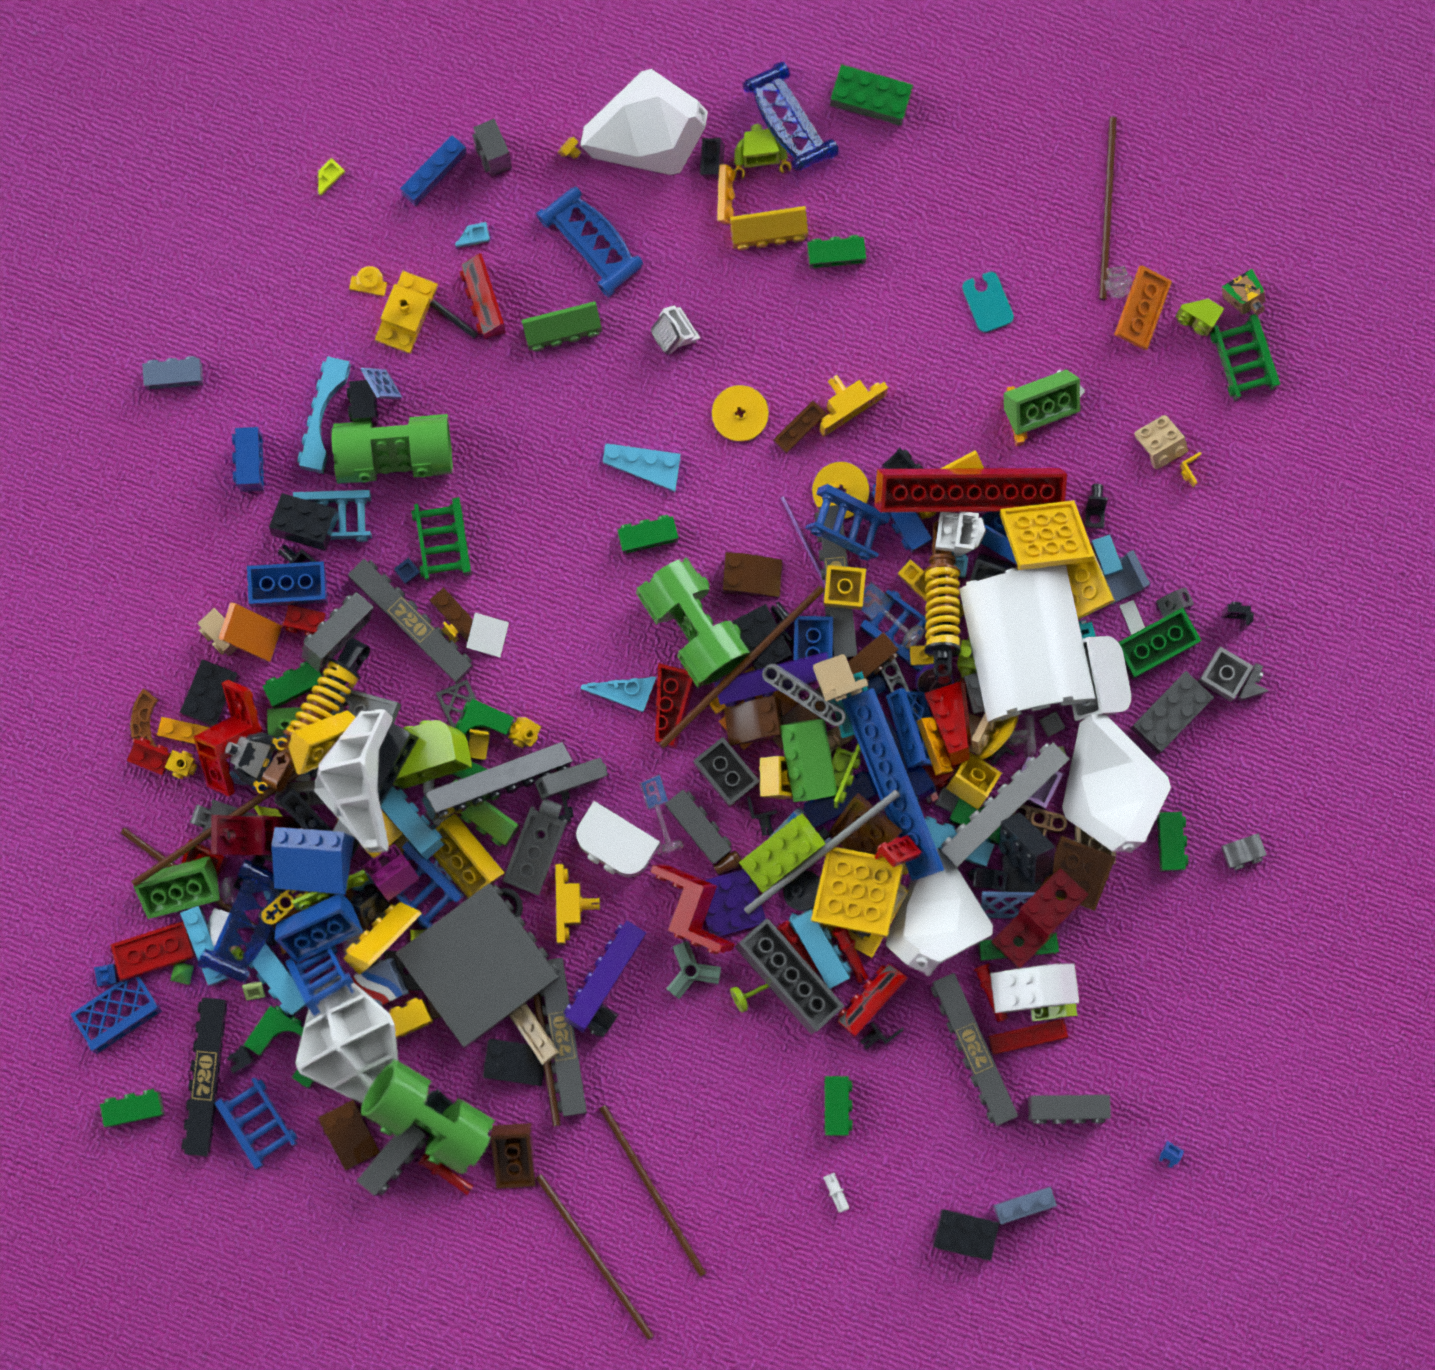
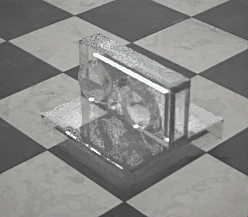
M1033 714L1025 715L1022 719V731H1013L1004 743L1009 744L1010 747L1021 746L1024 743L1025 758L1028 756L1032 758L1036 754Z

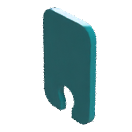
M994 272L982 274V278L988 286L983 292L976 290L973 278L964 281L962 285L963 293L976 325L984 333L1008 325L1014 318L999 278Z

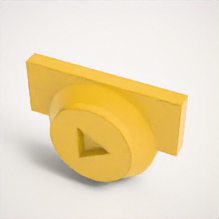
M367 266L362 268L357 276H352L349 290L385 296L387 282H383V276L377 268Z

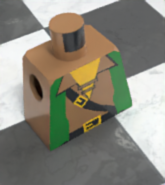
M1253 269L1221 286L1223 298L1241 314H1246L1251 310L1256 315L1264 312L1265 307L1262 304L1265 302V292Z

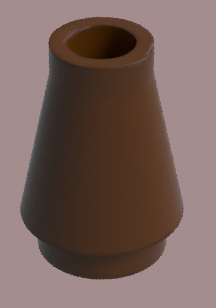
M736 850L730 851L714 865V868L720 876L723 873L740 868L741 864L739 862L742 858Z

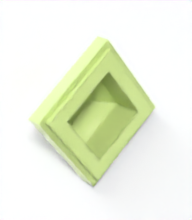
M251 982L242 985L246 1001L265 997L262 982Z

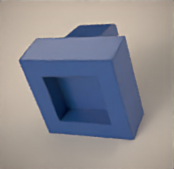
M115 964L94 967L97 987L118 983Z
M1167 1141L1162 1148L1159 1161L1162 1162L1164 1158L1170 1160L1168 1167L1172 1168L1180 1162L1184 1151Z

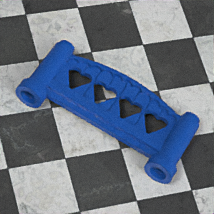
M576 186L574 188L571 187L544 210L540 209L535 215L545 228L550 227L552 224L558 228L602 278L597 282V286L609 298L615 293L614 290L640 270L644 263L639 256L632 257L625 242L614 226L599 211L580 199L582 193ZM574 208L580 209V214L585 215L586 218L583 221L569 222ZM591 222L593 228L598 230L597 234L581 236L585 223ZM598 236H603L605 241L610 243L609 248L593 250ZM610 250H616L617 255L622 257L621 262L606 264Z

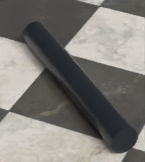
M435 299L432 300L430 303L431 307L473 339L478 336V332Z

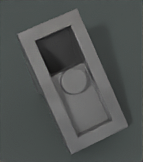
M1257 663L1253 665L1237 700L1243 701L1269 691L1255 684V682L1259 683L1263 676V672H1261L1263 666Z

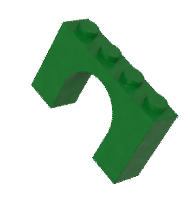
M472 698L471 702L467 701L463 709L465 715L462 720H458L455 728L465 736L469 733L470 729L486 727L508 736L515 718ZM471 761L472 768L451 775L464 779L488 769Z
M278 1005L275 1008L270 1006L244 1045L259 1056H262L273 1039L280 1033L291 1031L302 1037L304 1029L301 1026L302 1022L294 1016L290 1019L284 1015L285 1012ZM298 1069L292 1076L293 1079L308 1089L315 1082L300 1074Z

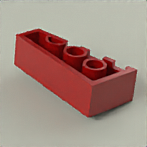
M658 663L655 742L657 744L686 717L695 683L686 670ZM681 733L666 747L677 749Z
M961 681L925 693L931 717H934L937 723L938 731L944 742V748L950 759L951 766L970 760Z

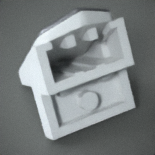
M675 305L664 308L657 321L651 327V333L657 344L667 355L680 346L694 343L700 339L681 307L676 308Z
M940 512L935 549L954 552L953 556L959 557L978 548L986 533L984 521L982 518H979V513Z

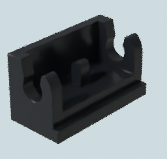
M702 138L700 175H703L707 180H710V177H715V179L719 180V165H724L725 143L721 138Z
M242 1045L238 1047L239 1050L230 1054L227 1058L228 1061L232 1060V1062L237 1064L231 1068L232 1073L237 1075L256 1064L248 1048Z

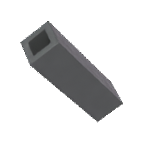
M600 757L543 776L535 782L541 799L544 800V798L547 799L602 780L608 775L607 767Z

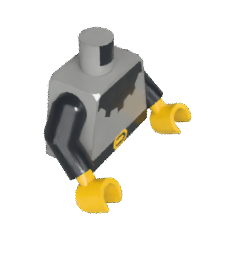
M258 732L247 737H240L237 744L229 742L225 752L232 755L230 762L234 764L233 770L239 779L251 787L255 786L259 793L264 794L259 790V786L264 784L268 787V785L264 782L259 783L258 780L261 781L275 746L279 750H284L285 747L279 746L278 743L279 741L287 742L284 737L275 739V736Z

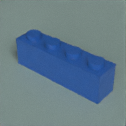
M451 135L400 188L402 195L416 207L467 154L466 147Z
M876 484L873 485V488H872L873 492H871L872 495H873V497H874V499H875ZM884 512L890 515L893 523L891 527L896 534H900L903 539L901 543L906 551L909 549L913 553L931 542L932 538L916 512Z

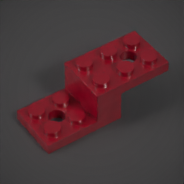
M212 815L211 854L272 855L275 827L303 828L292 817ZM228 831H230L231 834L230 839L227 838Z
M1060 868L1020 908L1018 915L991 941V944L1018 969H1021L1060 929L1063 921L1089 894ZM1062 891L1066 894V899L1058 900L1055 894ZM1015 938H1022L1024 945L1021 947L1016 946L1013 943Z

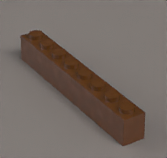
M883 632L854 656L848 664L852 674L863 672V676L868 682V677L872 673L877 675L884 668L882 665L885 662L889 661L891 663L899 656L897 652L900 650ZM819 686V687L816 689V691H818L819 693H821V694L823 695L822 690H821V688H820V686ZM823 701L815 703L816 708L819 710L826 708V704ZM799 703L783 717V723L785 725L791 722L822 718ZM782 737L773 739L778 747L783 750Z

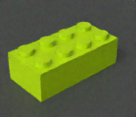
M801 813L739 863L763 893L826 843L803 813Z

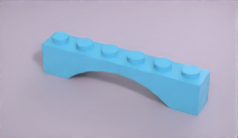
M327 356L326 362H322L321 372L323 375L321 380L318 379L316 390L318 394L317 398H313L311 406L314 410L312 416L309 415L308 433L303 436L302 445H304L303 452H299L297 463H300L301 469L324 474L328 455L321 437L322 417L327 404L334 394L347 384L351 368L349 361Z

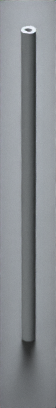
M895 789L744 908L745 912L749 915L900 796L898 791Z

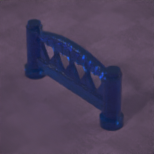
M780 61L774 64L773 68L746 79L742 86L745 92L753 93L758 110L766 126L779 144L794 158L791 162L793 169L801 171L826 158L832 159L838 156L839 148L833 139L822 141L786 84L785 80L790 77V70L785 62ZM763 91L778 94L774 103L767 101ZM773 107L787 108L783 119L777 117ZM783 122L797 124L792 135L787 133V128L782 125ZM792 138L807 140L803 150L797 149L796 143L792 141Z
M244 859L237 873V877L244 879L213 951L205 948L197 966L203 969L207 967L234 980L246 983L250 975L247 967L264 946L273 924H266L259 917V923L253 925L244 911L254 909L263 911L279 897L281 892L286 890L274 888L273 873L252 865V861ZM268 891L270 898L266 900V906L261 907L252 893ZM276 904L273 905V907L276 908L274 911L266 912L267 920L275 919L273 915L277 912L278 909ZM252 927L254 934L251 935V941L245 943L236 929ZM245 945L246 952L243 953V959L237 961L228 947Z

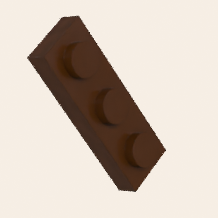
M812 400L773 439V442L787 454L826 415V412Z
M443 587L430 599V602L468 642L473 619Z

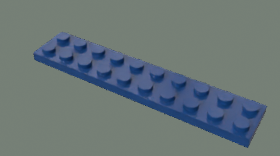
M874 688L843 699L842 703L880 800H883L895 789L900 794L897 799L884 808L887 818L902 830L898 836L899 838L908 835L922 852L918 858L905 863L912 881L943 871L944 867Z

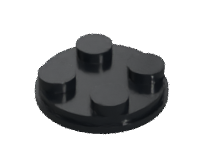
M805 870L784 886L783 895L786 903L791 908L799 911L813 908L820 878L811 871Z

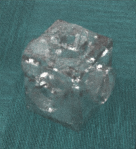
M1125 266L1106 269L1107 280H1104L1105 290L1109 291L1111 298H1121L1129 295L1132 279L1131 276H1128Z

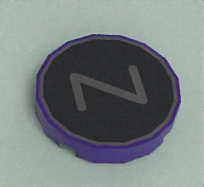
M933 663L924 666L917 673L915 683L918 692H924L925 694L954 684V679L952 675L948 683H938L935 680ZM940 670L938 673L944 675L947 671Z

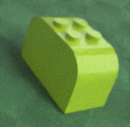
M426 720L420 722V725L404 727L407 731L418 736L419 739L393 785L406 789L472 768L466 736L458 729L438 720Z

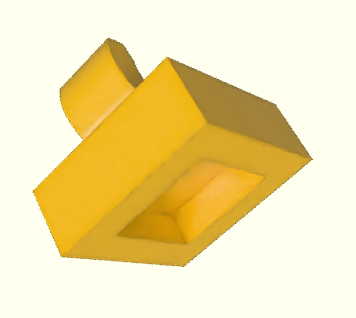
M574 137L568 138L557 153L562 157L569 154L573 159L577 158L581 154V151L575 147L579 141Z

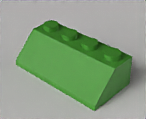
M596 301L522 320L528 349L533 351L543 350L545 346L549 345L552 347L560 346L562 342L568 340L576 342L581 339L580 337L584 336L589 338L595 337L602 332Z
M1066 369L1005 392L1004 410L1015 434H1022L1080 412V378Z
M825 720L797 721L780 726L793 802L835 796L837 794V787Z
M484 801L483 804L477 807L470 806L460 813L462 814L460 817L468 824L473 822L477 825V831L484 836L488 833L493 837L491 841L499 847L502 844L507 847L520 829L517 823L487 801Z
M210 856L164 868L137 887H134L148 919L220 899L217 872Z

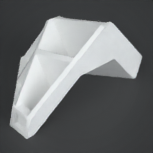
M645 70L636 76L584 127L581 147L594 159L669 175L680 173L705 129L708 111L699 101L654 70Z
M382 709L359 712L320 762L315 780V793L369 853L388 852V841L377 793L379 748L392 723V716Z
M1091 714L1079 724L1062 806L1064 816L1111 851L1131 853L1145 842L1171 788L1169 779L1107 715Z
M937 849L944 870L914 881L911 879L908 886L909 892L895 916L886 939V946L906 965L924 972L926 976L931 975L940 963L990 937L993 930L992 923L959 870L940 849Z
M341 976L320 987L314 994L316 995L342 979ZM353 983L354 993L351 994L347 986L320 1001V1004L317 1006L321 1013L313 1016L308 1009L295 1064L300 1074L362 1104L375 1078L386 1066L391 1064L393 1059L398 1061L395 1024L390 1014Z

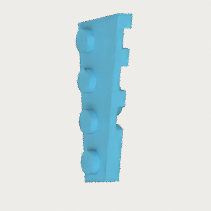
M605 443L603 464L623 472H628L638 478L645 479L675 492L681 454Z

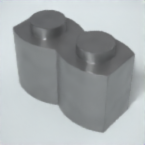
M1259 833L1221 846L1228 868L1233 867L1234 871L1244 868V863L1252 861V864L1263 861L1262 857L1267 855Z

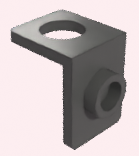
M1186 587L1175 590L1156 601L1163 617L1182 607L1186 608L1194 605ZM1182 593L1186 596L1187 602L1184 600Z

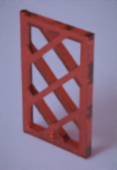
M960 678L968 745H972L964 678Z

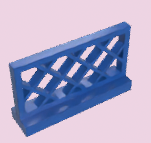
M900 688L886 695L907 767L913 768L917 765L932 766L916 722L922 716L924 718L931 717L924 692H907L905 689ZM916 698H919L920 705L916 702ZM913 707L918 711V714L912 710Z
M140 976L135 977L138 981L137 991L127 989L129 982L134 978L123 982L120 981L70 1014L87 1041L89 1048L96 1055L162 1012ZM116 990L123 991L120 1002L111 1000L112 993ZM126 992L136 994L133 1004L124 1003ZM139 995L148 997L149 1003L144 1006L137 1005ZM99 1001L106 1002L104 1013L94 1011L96 1003ZM110 1003L119 1004L117 1015L108 1014ZM123 1005L132 1007L131 1014L127 1017L121 1016ZM83 1012L90 1013L88 1023L80 1022L77 1016ZM93 1014L103 1015L100 1026L91 1024ZM107 1016L116 1018L115 1024L111 1028L104 1027ZM90 1027L99 1029L98 1036L93 1040L88 1035Z

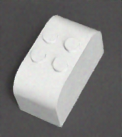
M1110 636L1082 639L1095 699L1083 704H1072L1075 721L1084 720L1091 714L1108 716L1125 711L1131 702V691L1120 644Z
M595 801L577 828L579 846L588 855V859L597 865L599 862L604 864V869L613 875L615 872L624 877L640 875L647 868L660 847V841Z
M1074 964L1046 965L990 974L995 1013L1017 1012L1079 1003Z

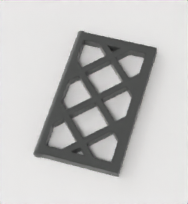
M468 680L436 692L447 720L453 728L456 727L457 723L452 721L449 715L450 710L461 713L459 718L461 720L465 715L463 710L452 707L456 696L465 699L466 703L467 701L471 702L472 698L476 700ZM466 685L469 691L468 697L457 694L459 687ZM446 693L453 695L450 705L444 703L441 695ZM486 727L485 730H483L486 732H491L490 729ZM470 733L468 734L467 742L470 740Z

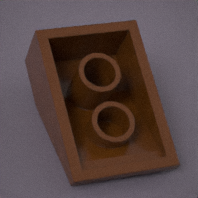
M726 552L723 594L780 598L782 559Z
M775 696L761 698L724 708L730 746L782 737L780 726L784 725L779 698Z
M351 1100L318 1117L345 1171L380 1153L355 1100Z
M531 1123L492 1125L491 1144L496 1189L535 1186Z

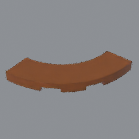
M143 688L132 708L130 722L131 737L137 740L142 737L151 741L150 745L157 747L151 734L150 723L153 710L159 700Z

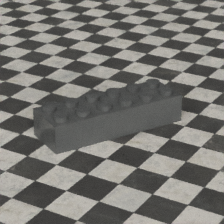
M768 918L734 946L810 1034L817 1032L844 1007Z

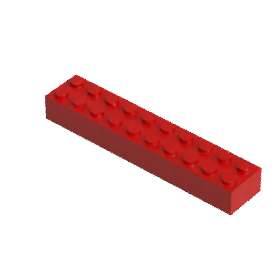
M1061 468L877 469L874 506L880 512L1000 511V509L1065 502L1067 473Z

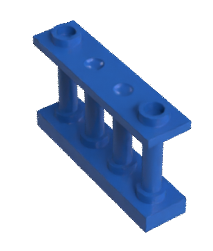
M829 484L818 487L816 495L823 499L817 522L806 525L805 529L811 531V534L814 536L823 537L859 555V558L869 561L878 557L879 553L871 550L877 528L889 523L890 515L880 512L878 509ZM830 503L838 505L839 508L833 530L823 526ZM846 511L854 513L855 516L848 538L839 534ZM862 519L869 521L871 524L864 546L855 542Z
M887 590L885 595L890 601L877 613L872 621L864 620L860 629L873 639H876L882 634L878 630L879 623L892 606L897 604L904 611L885 634L900 650L897 652L898 658L917 672H920L926 665H911L909 647L924 629L927 622L925 616L904 602L899 593L894 590L892 592ZM909 615H911L919 623L903 644L900 643L899 645L893 641L894 635Z
M408 841L402 847L405 850L403 852L404 857L407 861L414 859L418 864L415 872L419 877L427 873L432 879L412 901L403 894L409 887L397 894L396 897L402 903L419 910L417 906L436 887H441L445 891V896L426 915L422 913L418 917L417 923L422 928L428 929L434 925L431 920L450 901L457 903L464 895L429 859L426 860L413 844Z
M336 946L312 956L301 964H296L292 958L285 961L305 1004L313 1016L321 1013L317 1006L320 1004V1001L341 988L347 986L351 994L355 992L352 987L354 981L349 973H345L336 956V953H338ZM327 956H331V959L305 974L304 970ZM336 966L337 969L310 984L311 979ZM341 976V980L318 994H314L317 989Z
M254 1077L251 1079L254 1086L230 1101L219 1099L215 1102V1105L254 1168L259 1169L264 1166L262 1162L265 1160L264 1157L288 1142L292 1146L297 1145L296 1139L298 1137L293 1129H288L265 1092L267 1087L263 1080H258ZM259 1092L265 1102L240 1118H235L231 1112L234 1110L233 1108ZM270 1109L275 1119L251 1134L244 1133L242 1130L243 1124L265 1110ZM280 1125L285 1135L261 1151H255L252 1146L254 1141Z

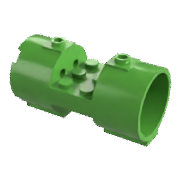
M448 414L410 417L408 425L373 428L372 421L333 424L332 451L334 454L335 476L338 484L376 481L377 473L388 474L390 472H408L413 470L414 477L453 474Z
M685 558L683 559L684 562L676 560L654 573L649 583L645 581L641 586L637 587L636 595L656 625L660 622L675 619L689 640V643L679 650L677 657L697 688L731 673L750 652L740 638L741 631L736 624L733 625L731 620L712 626L713 621L708 614L705 615L700 602L708 595L710 584L705 577L702 578L700 573H697L689 559Z
M393 1059L391 1064L378 1074L368 1089L361 1107L362 1115L382 1126L381 1131L389 1136L392 1133L397 1136L400 1135L412 1123L419 1125L430 1132L425 1152L430 1155L429 1160L437 1165L441 1162L459 1174L466 1173L467 1167L470 1164L474 1166L485 1151L490 1140L488 1131L492 1130L495 1120L458 1098L454 1104L450 1105L440 1115L424 1105L431 1081Z

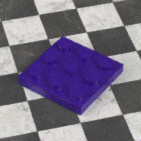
M744 869L705 880L717 886L705 918L709 933L721 937L756 927L766 919L762 904L749 915L744 910L746 906L759 897L756 884Z

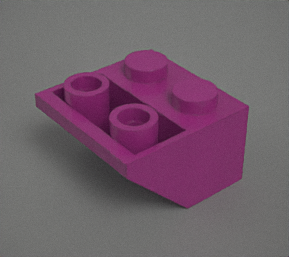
M395 843L388 848V852L380 853L363 866L387 901L420 879Z

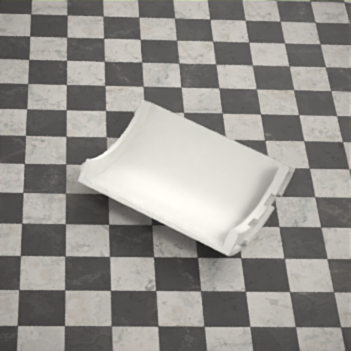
M1066 565L1018 571L1016 568L1006 570L1004 574L980 581H969L966 583V586L959 589L987 721H1003L1021 715L1023 710L1030 708L1032 711L1045 709L1054 703H1060L1063 706L1083 704L1095 699Z

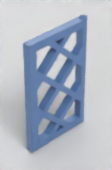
M361 368L364 377L377 398H402L387 370Z
M982 892L981 907L984 912L989 908L995 912L985 913L988 918H1015L1019 913V909L1015 905L1019 902L1025 904L1027 902L1026 898H1031L1036 892ZM986 897H996V899L989 902L986 900ZM1012 897L1017 899L1010 903L1005 898ZM1001 901L1006 906L999 910L994 905ZM1008 909H1012L1015 912L1014 914H1004Z

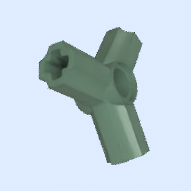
M688 941L673 947L681 971L666 988L670 993L680 999L694 980L719 984L721 967L697 964ZM688 966H693L697 970L696 974L692 977L685 973Z

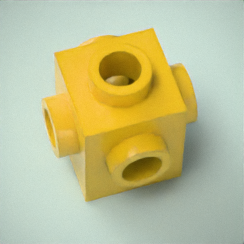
M518 717L516 722L510 727L508 738L513 740V744L519 748L532 747L538 739L541 726L526 717Z
M172 750L165 768L173 772L172 776L183 780V777L189 778L190 775H194L197 764H195L196 760L192 758L193 754L183 750L182 753Z

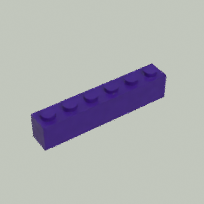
M824 652L777 665L810 686L811 682L817 681L813 665L825 661L829 657L828 653ZM765 668L737 676L718 695L720 705L725 704L728 707L737 704L736 701L744 699V702L755 700V696L758 695L763 697L774 695V691H778V689L764 680L762 673ZM768 669L767 675L770 678H775L777 672L775 669ZM723 679L716 680V681L714 682L715 687H716ZM786 679L783 681V685L785 688L791 689L793 682Z
M627 920L624 925L620 924L614 934L617 936L614 941L609 940L604 950L607 951L603 957L599 956L596 960L594 972L587 974L584 982H586L584 988L581 989L579 987L573 997L576 999L573 1005L568 1004L563 1012L566 1015L564 1021L582 1033L585 1032L646 935L645 931Z

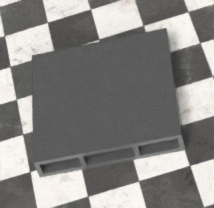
M488 883L396 952V955L464 1048L470 1046L560 978L558 975L560 970L554 963H549L546 959L548 957L543 947L538 948L535 944L537 941L531 931L527 933L523 927L526 925L520 916L516 917L513 914L514 908L508 900L504 901L500 896L503 894L497 885L493 886L491 883Z

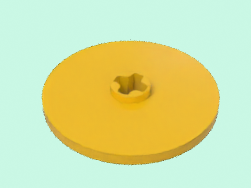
M736 385L723 390L713 403L712 420L714 426L722 436L732 441L743 442L757 437L764 430L768 421L769 412L764 397L757 390L749 386ZM738 409H741L742 412L745 411L742 418L739 415H735Z
M834 462L822 468L816 475L812 486V495L817 507H821L823 503L822 497L816 495L818 487L826 484L835 488L843 485V489H846L845 493L867 503L869 497L868 480L865 474L855 465L847 462ZM846 511L844 519L854 516V513Z
M1018 715L1003 721H997L994 731H991L989 734L987 745L984 746L981 754H976V756L980 759H985L995 753L1012 734L1018 722Z

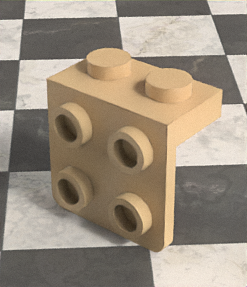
M1166 415L1161 416L1134 433L1136 439L1149 453L1155 470L1188 452L1185 437Z
M843 654L813 665L825 701L835 698L837 702L847 698L846 694L851 693V696L861 693V688L868 686L866 678L855 682L847 658Z
M965 712L969 751L980 755L984 746L987 745L989 734L991 731H994L997 721H987L986 712L983 718Z

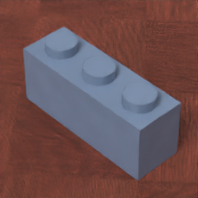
M195 356L185 357V360L168 358L164 362L149 360L147 363H142L144 387L147 390L204 385L202 362Z
M1051 1187L993 1205L998 1222H1000L999 1224L1057 1206Z

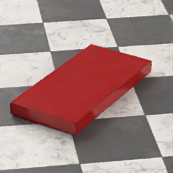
M183 921L110 944L121 982L196 958Z

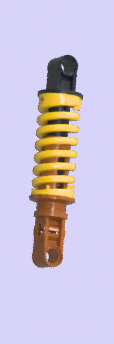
M937 520L933 525V555L929 557L930 566L924 570L927 583L925 587L927 593L925 596L927 602L925 606L927 612L925 615L927 621L925 625L927 631L925 638L927 642L924 652L927 656L934 658L935 680L940 684H946L952 678V658L961 653L960 639L957 637L960 633V629L957 627L960 624V620L957 617L960 614V610L956 608L960 604V601L957 599L960 595L957 589L960 582L957 579L961 571L957 566H954L956 558L952 555V551L935 549L939 520ZM940 670L947 671V673L944 675H941L938 672Z
M351 638L346 643L344 650L337 660L329 659L328 668L323 671L325 677L318 678L319 686H313V694H309L306 697L308 703L301 705L303 712H297L295 715L297 720H292L288 728L283 731L287 737V742L281 743L280 746L285 747V749L279 750L274 756L269 767L263 773L261 782L266 783L278 792L284 789L292 773L296 770L289 750L292 733L297 729L332 717V710L336 712L340 710L339 706L334 702L335 700L340 703L345 702V698L339 695L341 691L347 695L351 693V690L345 687L347 682L349 683L348 686L353 689L356 683L360 681L361 677L357 672L368 658L370 646L355 638Z

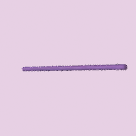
M783 496L781 500L821 578V570Z

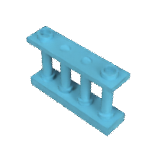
M370 490L293 492L294 497L325 506L329 505V502H336L338 505L339 532H333L330 540L356 539L357 542H366L372 538L371 532L365 531V504H367V501H371ZM348 502H355L357 504L358 532H346V505Z

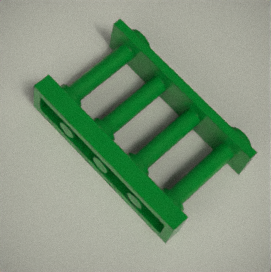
M1250 315L1246 325L1222 332L1219 331L1218 325L1213 327L1210 338L1212 343L1216 344L1229 383L1228 392L1230 397L1234 398V401L1239 400L1241 397L1240 392L1263 385L1269 386L1270 391L1278 389L1281 384L1258 315ZM1245 332L1252 334V342L1225 349L1222 339ZM1253 349L1257 350L1258 360L1231 367L1228 357ZM1258 367L1263 368L1265 373L1263 378L1237 385L1234 374Z
M459 497L452 498L453 504H449L448 507L420 511L418 504H414L415 510H411L413 521H417L423 565L420 566L421 577H425L426 582L430 581L429 574L452 570L463 571L464 576L472 575ZM451 514V516L454 515L455 523H452V525L422 529L421 518ZM452 532L458 536V541H455L454 544L425 548L424 537ZM452 551L460 552L461 560H458V562L428 566L426 555Z

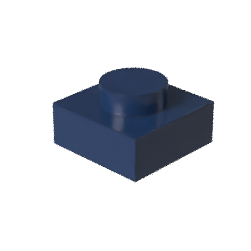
M409 557L394 568V571L405 585L421 574Z

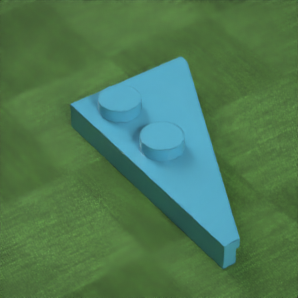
M656 677L588 683L581 685L580 689L644 712Z

